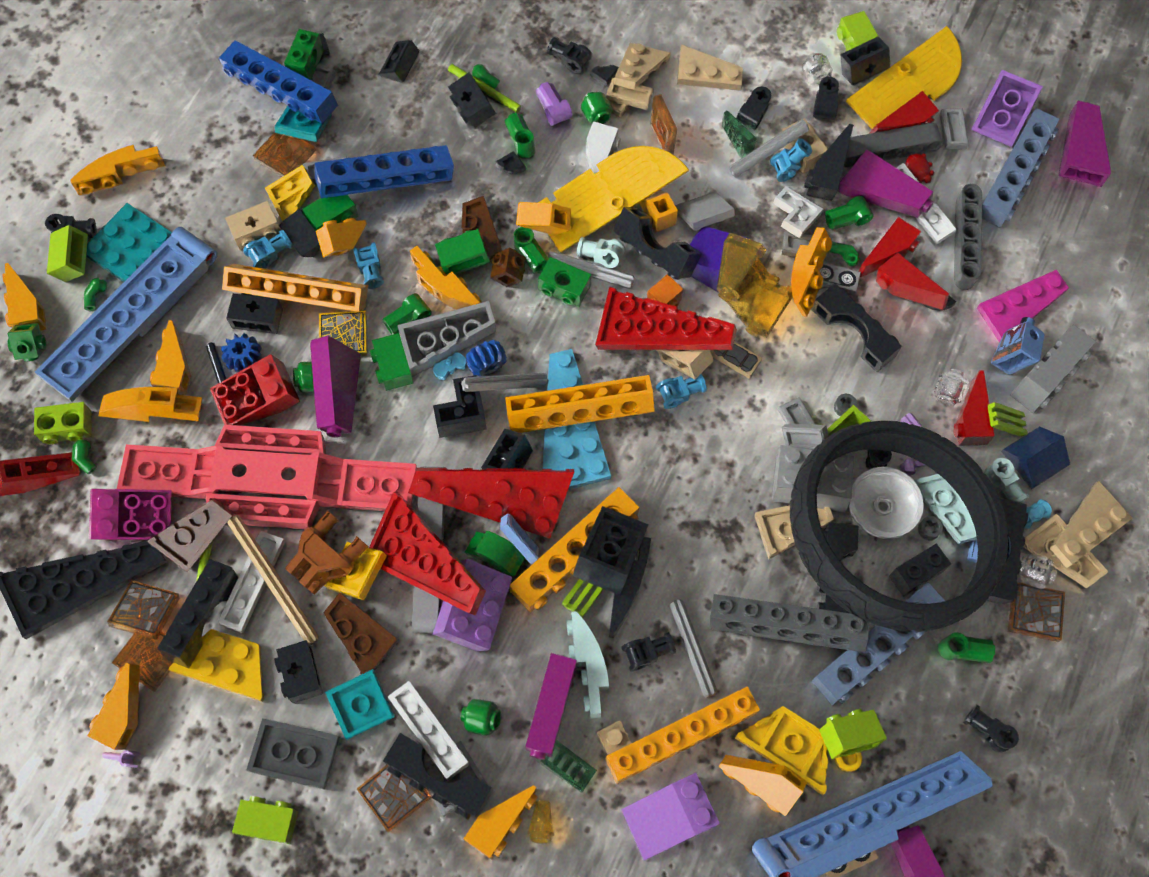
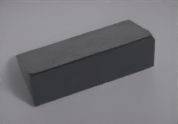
M412 40L395 42L380 70V76L397 82L405 81L419 54V49Z
M298 209L280 223L279 227L287 234L291 243L302 257H314L320 249L316 234L317 229L302 209Z

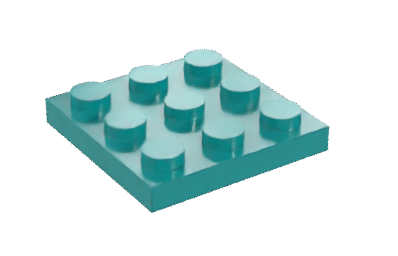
M126 203L87 243L86 257L125 282L171 236L172 232Z

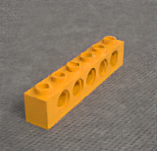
M231 264L224 266L222 290L359 312L366 308L368 285Z
M649 375L505 397L510 430L518 433L654 412L653 389Z
M620 487L612 492L510 584V592L530 613L535 608L537 611L540 610L548 602L547 597L553 592L559 593L566 586L567 583L565 581L573 575L579 555H573L570 550L573 547L583 548L602 506L636 520L639 519L640 507ZM556 563H561L565 566V569L561 572H556L552 569V566ZM537 580H544L547 583L546 587L542 589L534 587L533 584Z
M747 686L607 755L605 761L616 783L619 784L755 716L760 709Z

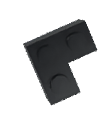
M465 377L453 379L457 401L433 405L439 438L487 429L480 391H463L461 381Z

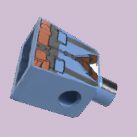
M1023 317L1019 325L1007 330L1003 334L991 364L1010 375L1040 361L1045 335L1043 331L1035 327L1034 319Z

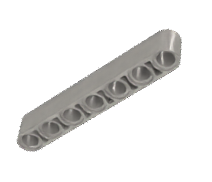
M420 467V468H446V467ZM418 496V515L443 542L445 505ZM415 586L413 593L412 631L413 633H433L441 610V599Z

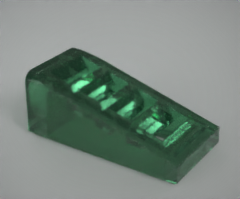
M725 111L721 126L738 155L743 158L754 151L757 138L729 111Z
M556 740L554 750L556 749L559 752L553 761L550 762L548 756H546L545 760L537 759L536 761L582 793L597 770ZM565 755L567 757V760L559 769L557 765ZM575 762L576 766L574 767L570 775H567V770L569 769L571 764ZM581 768L585 769L586 771L578 782L574 779Z

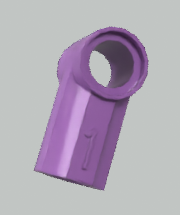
M542 83L536 89V95L545 108V114L550 125H556L573 117L568 101L566 99L562 100L553 83Z

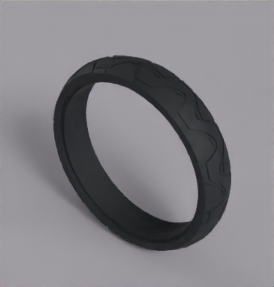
M899 421L864 422L860 425L854 424L830 435L812 450L801 465L791 492L792 500H790V523L797 550H799L802 562L817 585L839 606L862 620L881 627L906 632L912 630L923 632L947 627L967 618L987 601L997 587L1006 565L1008 554L1007 521H1005L1006 517L1000 498L991 481L966 452L947 438L941 437V435L931 430ZM886 450L916 459L944 478L965 504L973 521L977 536L978 556L976 569L971 582L963 594L938 603H911L881 594L856 578L834 554L821 528L817 510V491L824 468L835 459L851 452Z

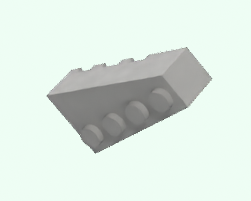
M489 301L397 325L412 377L434 366L435 363L447 359L455 352H460L496 332L495 320Z
M1073 324L1026 375L1010 396L1032 413L1039 406L1044 409L1052 400V397L1049 396L1051 392L1058 393L1067 383L1063 380L1067 375L1071 378L1080 368L1077 363L1080 360L1085 362L1094 352L1090 348L1096 341Z

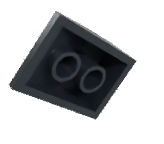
M849 124L816 162L814 169H809L804 183V188H808L806 195L830 201L833 200L839 188L853 124Z
M602 506L578 557L573 576L620 595L649 524Z

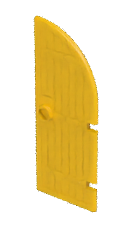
M948 26L944 27L847 98V104L873 129L879 122L921 91L933 101L937 100L952 88L960 75L962 54L955 35Z
M651 146L629 147L610 155L596 164L599 172L596 174L589 169L553 192L556 198L553 202H550L548 197L538 202L553 203L571 208L569 231L558 235L549 234L550 238L559 252L563 253L577 244L581 237H588L619 217L623 207L636 206L689 171L687 166L672 153Z

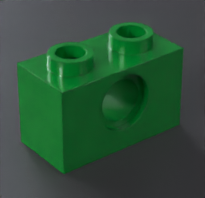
M299 29L284 61L285 67L311 80L324 51L319 33Z
M550 257L538 277V290L547 296H555L568 305L580 307L591 286L592 274ZM561 282H566V283H568V284H567V285H560L559 283H561Z

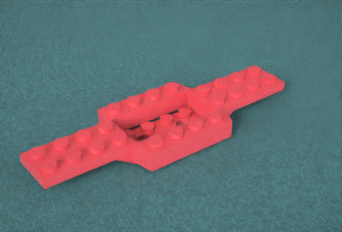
M224 425L215 446L201 449L126 444L117 489L172 490L171 497L206 499V503L216 498L235 513L233 516L239 515L245 525L306 529L307 527H312L320 507L385 511L393 492L399 493L412 507L414 495L408 492L417 465L412 463L342 459L327 455L321 431ZM238 465H244L247 468L245 475L242 477L233 475V470ZM288 468L294 469L296 471L295 477L292 480H284L282 478L284 470ZM218 490L305 496L308 500L218 494Z

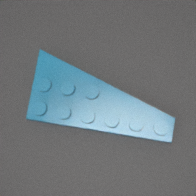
M572 349L549 355L547 391L583 385ZM595 421L545 429L542 469L559 471L574 469L575 472L568 490L611 479V473Z

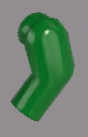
M832 241L830 253L841 255L849 266L858 264L860 257L852 245Z

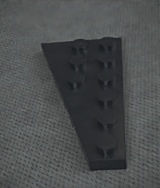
M147 541L123 545L122 548L108 551L105 549L84 556L81 554L44 562L42 565L27 568L25 566L16 568L15 571L0 572V590L21 636L24 639H28L167 562L159 550Z

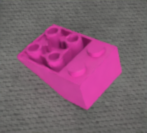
M90 489L89 539H151L171 526L172 490Z

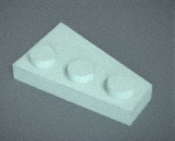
M939 474L914 480L921 491L923 502L935 517L942 522L944 528L958 545L977 540L975 527L965 504L944 478Z

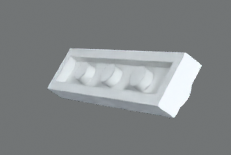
M904 163L896 167L918 182ZM935 202L927 213L923 212L919 218H916L936 245L956 233L954 225Z
M260 531L256 542L274 567L285 540ZM249 556L217 622L221 626L240 633H244L266 585L265 580Z
M409 681L388 696L447 781L470 765Z

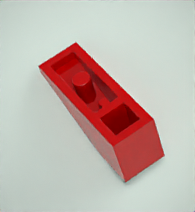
M921 91L879 122L869 134L933 123L935 121L933 117L939 110L928 96Z
M898 217L862 263L859 270L861 272L860 277L877 271L878 267L897 253L903 257L909 251L913 253L920 244V241L917 239L921 231Z
M899 253L878 267L876 282L882 289L887 290L892 295L941 310L946 307L949 293Z
M979 370L972 379L959 416L954 424V436L958 438L959 446L988 445L995 436L994 429L990 425L989 399L984 370Z
M72 452L1 460L0 496L26 493L79 476V466L72 461Z

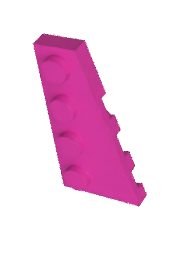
M1054 270L980 303L977 309L1000 343L1003 334L1007 330L1019 325L1023 317L1034 319L1042 310L1062 296L1069 287L1059 272Z

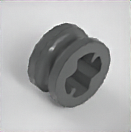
M841 394L834 403L836 414L842 416L852 405L857 407V400L851 394ZM842 401H843V404H844L845 402H848V403L850 404L849 407H846V409H843V408L841 407Z
M934 516L924 518L918 525L919 535L928 541L936 539L943 531L942 522ZM927 525L934 526L935 530L932 533L931 530L926 531L925 527Z

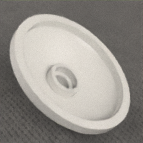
M876 467L865 471L854 481L849 509L856 523L869 534L888 539L901 537L914 529L920 521L924 507L923 497L914 480L904 472L890 467ZM878 505H883L885 507V511H881L878 508Z

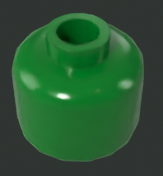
M590 92L582 101L581 111L591 124L593 122L605 124L611 118L613 107L604 93Z
M312 361L300 362L297 368H293L294 387H298L300 392H314Z
M472 699L467 706L463 707L461 721L464 722V727L469 733L490 735L499 728L502 714L495 702Z

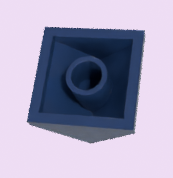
M1042 427L1036 428L1001 451L1012 462L1016 471L1031 489L1070 465L1064 436Z

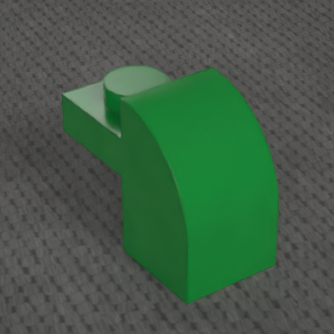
M486 531V533L476 532L465 550L469 557L485 561L496 571L513 577L525 559L513 543L490 531Z

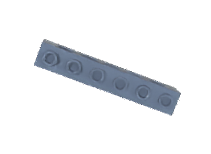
M1035 108L982 204V219L1000 228L1005 220H1011L1016 209L1012 208L1014 203L1017 205L1020 203L1025 194L1021 191L1022 188L1027 189L1033 179L1030 173L1032 171L1036 173L1042 162L1039 159L1040 155L1044 157L1050 147V144L1047 143L1048 140L1053 141L1059 130L1056 128L1060 120L1059 118Z
M927 582L905 602L930 604L945 600ZM876 625L869 631L866 652L845 651L812 680V683L832 705L838 700L843 704L853 695L851 689L858 684L860 688L872 679L870 673L875 668L880 672L891 663L888 659L889 656L894 652L899 656L909 647L907 641L910 638L914 637L917 640L927 631L915 632L912 630L903 635L898 633L897 630ZM877 640H883L887 644V650L880 649L877 645ZM858 656H865L869 661V666L861 665ZM840 671L849 674L851 679L849 683L841 680L839 676Z

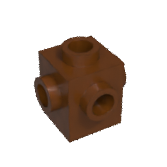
M512 248L495 253L492 259L490 278L505 287L522 282L526 257Z

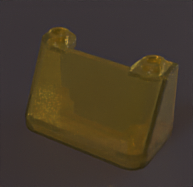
M729 233L723 243L717 283L718 296L727 302L746 326L745 330L755 337L761 335L767 338L793 298L792 286L788 285L785 287L778 284L780 281L779 277L769 274L759 258H762L767 251L763 244Z

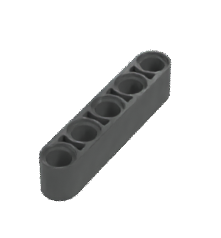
M936 123L854 136L850 138L844 167H852L866 149L886 161L908 157L912 154L931 153L942 148L944 142Z
M967 184L962 188L955 206L954 283L962 290L971 289L981 275L982 190L976 184Z

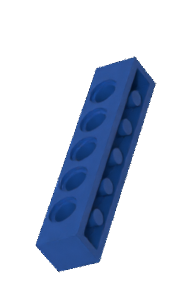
M236 40L219 57L223 65L222 69L228 76L238 78L246 86L251 85L255 87L261 94H268L277 103L282 102L286 104L292 111L303 113L311 121L315 120L323 124L338 106L332 91Z
M447 145L315 162V180L320 197L328 198L449 181L453 177L454 164Z

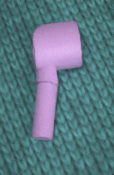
M907 459L900 465V471L911 476L916 473L915 468L925 464L913 459Z
M129 750L119 754L104 752L102 757L117 760L123 767L137 768L139 765L133 764V757L135 755L141 756V753Z

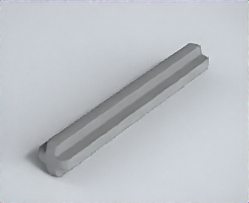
M800 120L732 164L729 169L733 176L738 177L809 130L807 123L804 120Z
M550 251L548 254V258H555L592 274L591 277L631 288L634 283V276L555 251Z
M545 373L465 377L461 381L462 389L465 392L545 387L548 384Z
M682 599L673 601L670 604V608L703 696L711 697L717 693V688Z

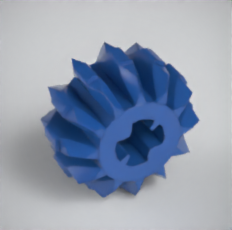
M234 333V339H226L227 345L221 346L223 362L226 363L228 369H235L237 373L262 359L260 353L262 351L261 345L257 343L255 337H248L246 333H243L241 337Z
M484 341L482 344H477L475 348H471L470 352L466 354L467 365L473 375H489L502 368L507 362L506 352L499 341Z

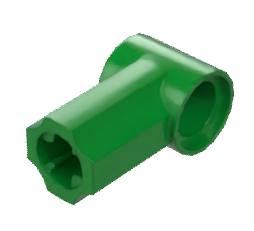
M510 114L504 122L515 145L516 154L521 158H530L535 153L534 135L528 129L522 114Z
M857 196L847 202L846 205L827 210L825 213L826 224L832 230L854 223L856 226H861L871 221L874 217L864 196Z
M519 227L515 230L514 249L526 257V263L533 273L542 272L549 258L535 240L533 231L525 227Z
M415 293L408 296L403 301L401 307L382 320L387 330L393 335L399 333L397 325L430 317L432 311L422 298Z
M955 632L939 642L938 651L947 660L963 659L991 663L995 655V645L993 640L967 637L962 633ZM950 641L956 644L957 652L950 647Z

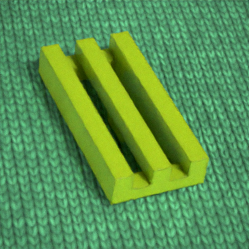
M996 402L988 405L992 428L1020 437L1028 434L1027 430L1023 429L1026 426V421L1021 420V418L1025 417L1024 412Z
M579 579L562 602V605L571 612L577 611L584 618L604 589L597 587L580 611L577 608L594 585L588 583L574 604L571 605V600L585 582Z

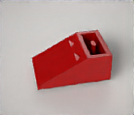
M272 354L210 388L224 425L240 426L279 414L300 402L284 363Z

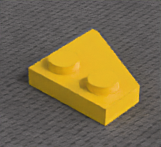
M301 165L265 187L281 220L284 221L301 208L314 189L315 184L307 169Z

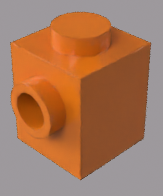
M667 274L648 290L647 298L678 307L679 302L682 300L684 289Z

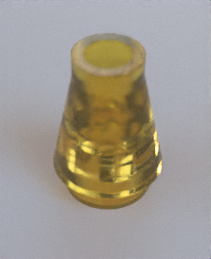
M548 801L535 802L527 833L530 835V841L533 843H550L552 836H554L550 809L551 803Z

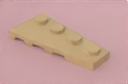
M1097 481L1090 489L1089 494L1081 502L1078 510L1072 515L1067 526L1063 528L1054 541L1050 550L1068 568L1133 518L1102 483Z

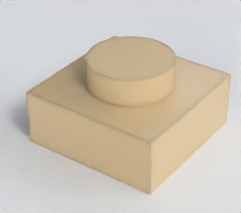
M620 720L596 733L607 755L631 744Z

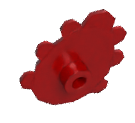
M925 153L912 154L906 159V167L917 178L919 183L923 181L930 183L932 180L931 176L935 173L933 170H930L933 163L928 162Z

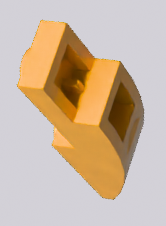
M130 145L110 152L88 164L71 179V184L78 195L91 194L95 191L122 185V177L131 176L147 170H155L165 166V163L157 146L136 151L134 145Z
M817 227L809 245H800L793 264L791 278L792 295L803 317L808 316L810 309L814 306L817 293L823 286L824 279L819 270L823 267L824 259L832 246V240L825 228Z
M418 246L410 250L412 262L419 269L416 271L418 282L436 299L456 310L482 303L476 293H471L467 289L468 286L462 277L458 278L453 272L446 276L440 266L436 267L432 263L433 260L427 251L422 252Z
M171 387L124 389L103 395L99 416L149 422L150 416L199 421L202 397L178 395V388Z

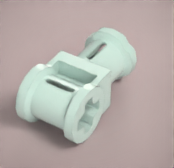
M581 237L577 246L578 257H592L595 263H600L607 268L616 267L620 258L625 253L624 244L617 239H600L599 242L586 240L585 237Z
M998 458L992 465L986 468L984 474L987 475L998 493L1002 491L1008 500L1022 503L1030 497L1018 485L1017 481L1020 478L1015 473L1014 466L1010 460Z

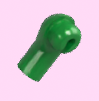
M477 64L473 67L472 75L493 89L497 87L500 80L490 74L484 65Z
M99 278L91 280L84 290L85 310H96V294L98 291L105 292L107 289L106 280H99Z
M78 440L73 445L72 461L89 475L97 468V465L88 458L91 444L87 440Z

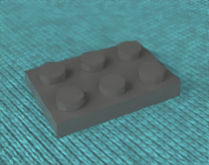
M262 718L246 771L325 790L340 737Z

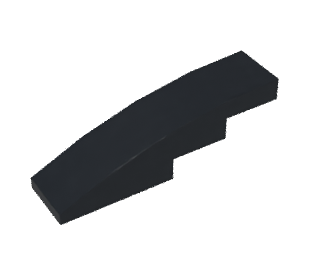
M643 538L639 548L638 560H634L621 594L614 593L609 638L615 637L636 599L647 565L651 538Z

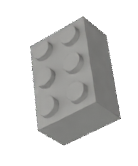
M785 445L780 446L775 462L772 501L790 504V500H792L791 492L801 465L812 450ZM843 455L824 468L818 485L817 508L824 509V507H830L831 511L846 512L852 499L854 456Z

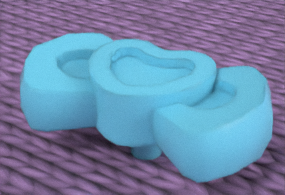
M455 352L453 356H449L446 360L435 363L433 366L434 375L444 381L448 374H454L457 369L465 370L467 366L466 357L461 353Z
M1039 499L1037 503L1027 507L1028 521L1024 528L1030 529L1033 521L1039 522L1042 517H1050L1052 508L1047 501Z

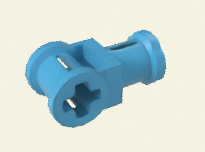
M798 139L791 150L783 149L770 159L771 165L776 169L778 181L785 182L792 179L802 167L800 161L812 154V147L806 140Z
M280 230L278 235L269 240L264 236L259 240L248 243L244 247L243 253L253 261V267L266 269L272 262L279 259L277 256L279 252L286 248L291 249L293 245L287 234Z
M375 242L371 243L370 246L362 248L354 247L353 251L357 266L360 269L361 275L363 274L365 278L363 284L368 285L369 289L381 287L384 284V278L380 276V259Z
M702 374L696 379L690 377L684 380L682 376L668 378L656 385L657 391L661 393L664 399L663 405L665 409L677 407L681 403L688 401L689 396L698 392L705 393L707 391Z

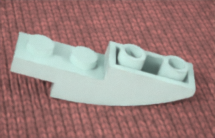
M577 611L571 612V620H567L568 635H573V645H569V657L577 660L576 668L586 667V669L581 670L582 685H587L588 695L583 696L584 711L590 712V718H600L599 691L609 690L605 661L599 644L586 622Z

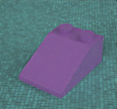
M1001 70L971 131L1012 148L1043 86Z
M696 773L621 809L643 860H647L720 824Z

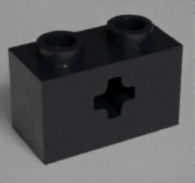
M879 36L840 54L842 75L852 86L890 68L889 47Z
M470 72L448 86L452 93L449 97L456 107L460 106L462 109L459 114L465 123L470 121L474 128H476L496 114Z
M233 293L226 319L232 329L277 334L283 308L279 299L259 297L246 293Z
M504 429L483 463L482 470L487 468L523 469L533 452L525 434Z
M936 543L895 568L889 577L904 597L943 573L951 565V562Z
M307 640L276 649L278 657L274 658L277 672H282L284 682L280 683L284 698L288 697L294 704L323 694L312 646ZM296 668L302 670L299 672V677L293 675L296 673Z

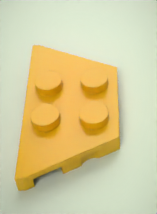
M210 629L202 636V647L190 668L173 663L168 669L170 672L261 702L264 700V693L262 692L263 672L260 662L261 646L245 639Z
M782 706L736 735L735 739L772 763L786 766L807 782L806 785L822 795L827 791V747L819 728L791 710Z

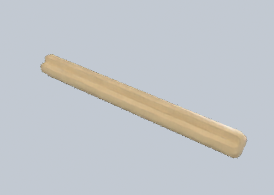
M239 515L231 517L227 521L229 527L298 633L310 645L315 643L319 638L255 538Z

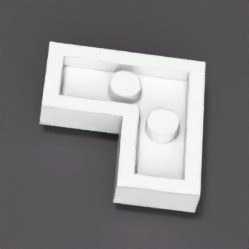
M787 186L775 197L773 202L774 205L789 213L783 220L781 227L798 238L809 229L823 211V208Z

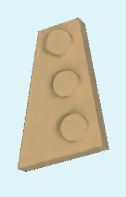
M630 43L615 75L614 85L635 90L648 79V75L652 71L656 72L660 68V64L669 61L671 53L645 47L638 43Z
M681 44L677 84L741 90L743 67Z
M790 505L755 513V519L769 560L795 545L790 523ZM824 507V509L817 508L821 528L824 529L829 522L833 523L834 518L830 507Z
M1058 514L1025 537L1023 548L1043 559L1046 563L1048 561L1051 566L1085 588L1090 587L1108 573L1106 568L1090 551L1066 568L1050 550V547L1063 528L1067 526Z

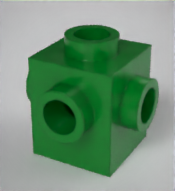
M39 323L15 325L7 333L9 338L7 342L10 352H13L14 360L23 359L25 362L37 360L46 349V338L44 335H41Z

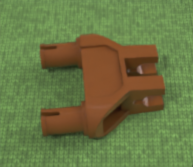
M328 510L313 527H307L302 532L298 553L285 567L291 575L295 576L314 595L329 580L350 574L355 566L353 563L369 548L367 544L356 536L355 540L343 553H337L324 541V536L339 520Z

